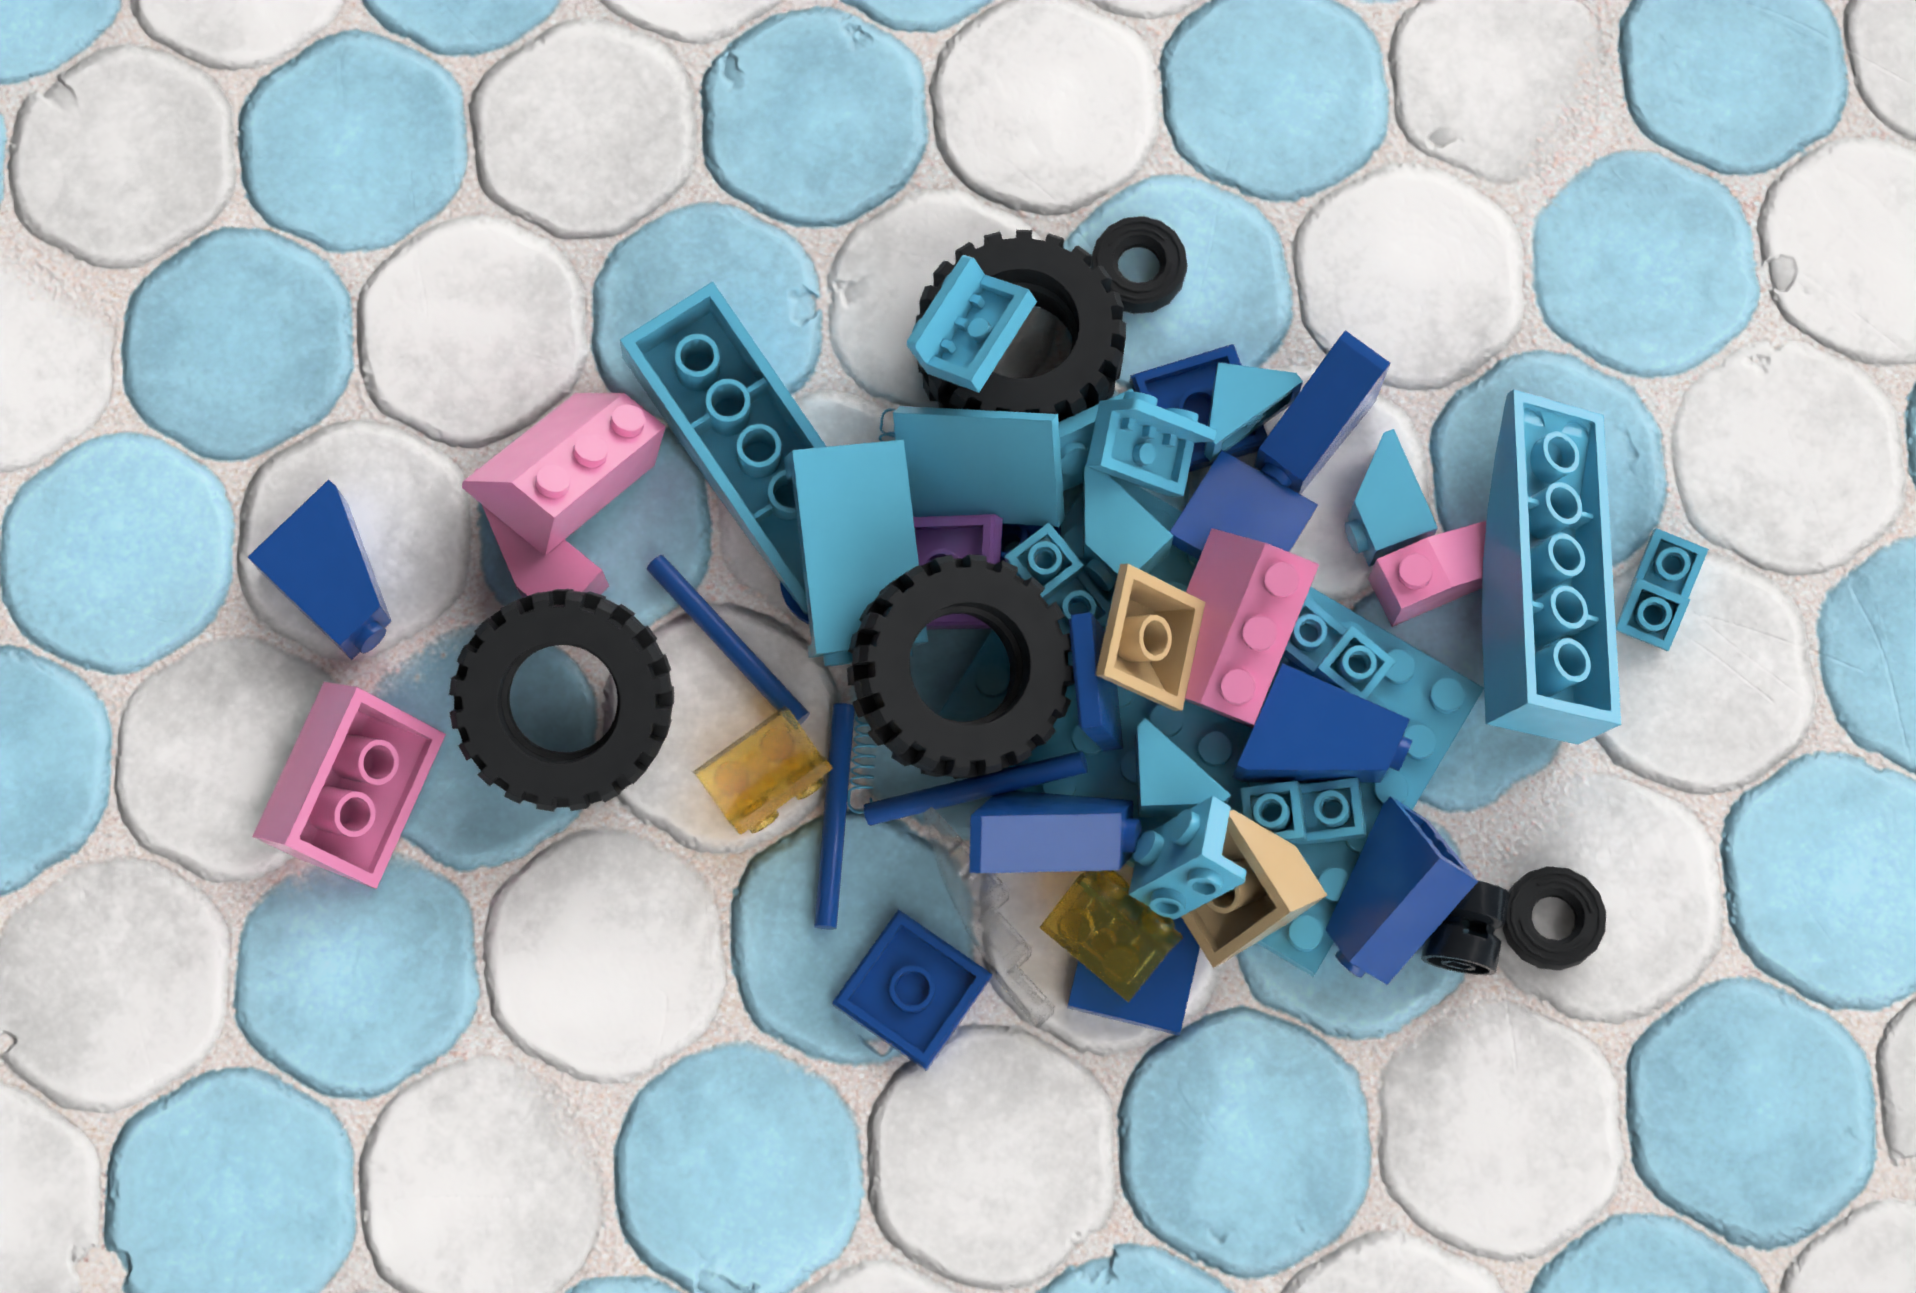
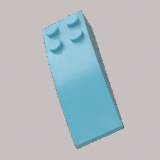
M712 281L620 339L622 358L721 502L806 615L808 610L792 480H787L784 458L792 450L827 446Z
M1513 389L1507 393L1495 452L1485 532L1481 615L1485 723L1577 745L1621 725L1604 415Z

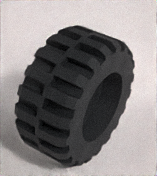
M1016 230V238L1003 240L1001 232L984 235V245L979 248H975L973 243L968 242L955 250L956 263L952 265L949 261H943L933 273L934 286H925L919 300L920 314L916 316V323L923 317L936 297L946 276L952 272L961 256L966 255L976 260L985 275L1029 289L1037 301L1035 306L1052 313L1067 327L1072 337V348L1068 357L1059 366L1040 376L1010 378L992 372L979 393L927 374L917 360L918 371L922 373L923 388L929 400L938 401L939 408L1058 414V421L1060 422L1099 404V401L1112 398L1115 382L1120 379L1126 323L1122 321L1124 306L1120 294L1115 291L1111 292L1112 278L1103 266H1097L1092 270L1090 268L1091 254L1080 246H1075L1070 252L1063 248L1064 238L1048 233L1045 241L1032 239V230Z
M968 554L963 558H953L952 555L935 558L929 563L914 567L888 584L879 592V596L867 605L859 618L862 623L858 632L852 635L848 652L853 653L852 666L847 668L848 685H854L857 700L853 701L852 704L858 718L864 716L871 730L867 734L877 746L884 744L893 752L891 758L903 766L912 765L921 769L922 774L933 777L949 776L953 777V779L972 778L1002 771V769L1019 764L1032 756L1031 751L1037 746L1046 744L1056 732L1053 727L1055 721L1058 718L1065 717L1071 700L1065 697L1067 686L1075 684L1073 666L1068 665V652L1072 651L1070 633L1063 635L1057 621L1065 616L1057 602L1048 605L1040 594L1045 588L1036 579L1031 577L1023 580L1016 575L1018 567L1003 560L997 564L989 563L986 560V556ZM950 614L973 616L994 630L1006 649L1010 663V682L1006 696L993 712L979 720L959 722L940 717L922 701L913 684L910 671L912 645L923 628L939 617Z
M555 589L523 597L500 608L497 613L487 618L474 631L475 635L468 644L464 645L457 659L459 667L456 676L451 678L449 695L454 696V710L449 713L452 729H458L462 739V743L458 745L466 761L472 758L481 770L477 775L489 787L494 783L506 791L504 797L518 804L523 800L536 804V809L554 811L557 807H570V811L586 809L591 804L602 800L605 803L620 795L622 790L634 784L646 772L668 735L672 722L674 686L671 684L669 673L671 667L666 654L663 655L656 642L658 638L648 625L645 627L634 617L635 613L623 604L617 605L607 600L606 596L591 591L586 593L573 591V589ZM568 645L590 652L607 667L615 682L617 709L614 720L600 740L582 750L555 752L544 749L530 741L514 721L510 708V688L518 668L529 656L546 647Z

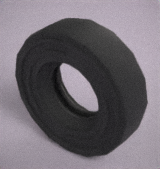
M1145 216L1124 218L1108 226L1095 243L1090 265L1092 270L1097 266L1104 267L1112 278L1111 292H1118L1124 306V311L1133 314L1154 312L1168 305L1182 289L1188 268L1186 250L1177 233L1162 221ZM1131 248H1145L1156 255L1159 260L1160 269L1153 279L1143 283H1135L1122 276L1118 269V261L1121 255Z
M1547 866L1528 872L1511 886L1505 925L1502 929L1508 945L1520 959L1540 969L1560 971L1579 965L1597 950L1605 934L1606 909L1599 891L1586 877L1569 868ZM1547 897L1560 898L1572 908L1575 915V926L1568 937L1552 940L1540 935L1535 929L1532 922V910L1540 899Z

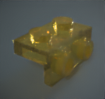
M784 706L698 767L693 773L730 826L741 835L747 830L751 833H756L769 826L779 816L776 809L793 797H796L797 800H802L816 792L825 783L823 776L832 770V766L818 752L790 709Z
M1113 870L1085 871L1078 876L1039 928L1129 1002L1136 996L1166 956L1177 947L1183 936L1175 929V923L1172 918L1156 914L1149 906L1128 895L1130 886L1117 872Z

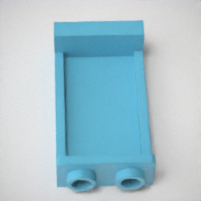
M904 440L792 450L784 458L787 480H792L811 635V645L807 646L808 657L823 656L824 666L852 664L853 653L848 652L851 638L859 630L862 623L859 618L867 605L872 603L879 596V592L888 584L919 565ZM926 626L919 633L912 647L928 642ZM911 649L910 657L913 656V649Z

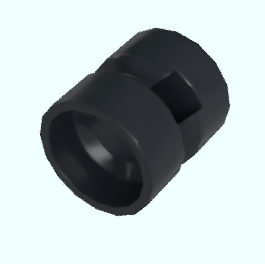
M1478 881L1424 942L1421 959L1430 965L1454 972L1472 975H1494L1497 970L1502 942L1494 935V931L1505 925L1510 893L1499 886ZM1464 929L1469 930L1468 934L1463 933Z

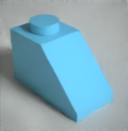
M1394 429L1383 433L1348 515V522L1345 523V532L1351 548L1356 554L1363 553L1369 567L1373 566L1380 557L1427 537L1434 536L1438 529Z
M1085 466L1083 476V560L1087 565L1084 568L1099 587L1109 591L1111 588L1115 589L1120 564H1130L1149 573L1170 553L1173 535L1108 474Z

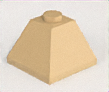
M1120 564L1096 676L1173 711H1183L1205 602L1130 564Z
M1235 810L1229 813L1222 856L1247 871L1245 883L1181 916L1213 968L1287 925L1327 896L1295 845Z

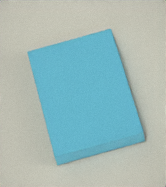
M899 406L893 412L895 440H904L913 517L996 514L1003 518L1002 523L1045 526L1047 523H1050L1053 527H1059L1065 520L1058 414Z

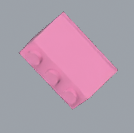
M574 393L466 478L462 483V488L541 554L546 556L655 466L666 426L625 393Z
M1211 529L1186 590V593L1204 601L1205 607L1185 701L1251 728L1254 727L1318 570V563L1261 541Z
M323 682L252 837L300 860L377 889L446 734L359 687Z

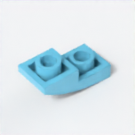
M1047 523L1005 555L1004 559L1007 563L1018 567L1017 576L1023 580L1033 577L1045 588L1040 595L1048 605L1057 602L1065 616L1057 620L1063 635L1070 633L1069 619H1071V615L1091 612L1104 629L1106 628L1111 607L1110 603L1083 572L1084 564L1050 523Z
M1658 528L1654 529L1616 625V631L1662 650L1669 651L1691 600L1689 595L1709 549Z
M1308 597L1305 599L1283 654L1313 677L1363 699L1368 698L1396 663L1394 658L1353 625L1349 629L1345 628Z
M1358 777L1300 785L1298 781L1240 788L1243 815L1293 845L1367 838L1361 785Z

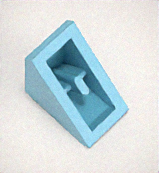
M1218 362L1213 381L1208 426L1216 429L1217 432L1214 442H1205L1204 455L1212 462L1217 458L1221 450L1226 452L1290 406L1302 387L1303 380L1298 374Z
M1144 718L1137 725L1134 742L1138 817L1177 816L1183 810L1190 809L1211 796L1228 804L1231 794L1149 720Z

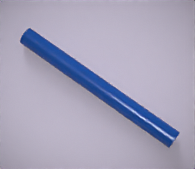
M664 555L657 556L649 563L646 570L794 729L800 726L810 715L806 708Z
M846 703L833 704L816 897L814 927L827 930L837 929L855 714L854 706Z
M1081 750L990 774L864 804V815L868 825L872 826L1088 772L1087 762Z

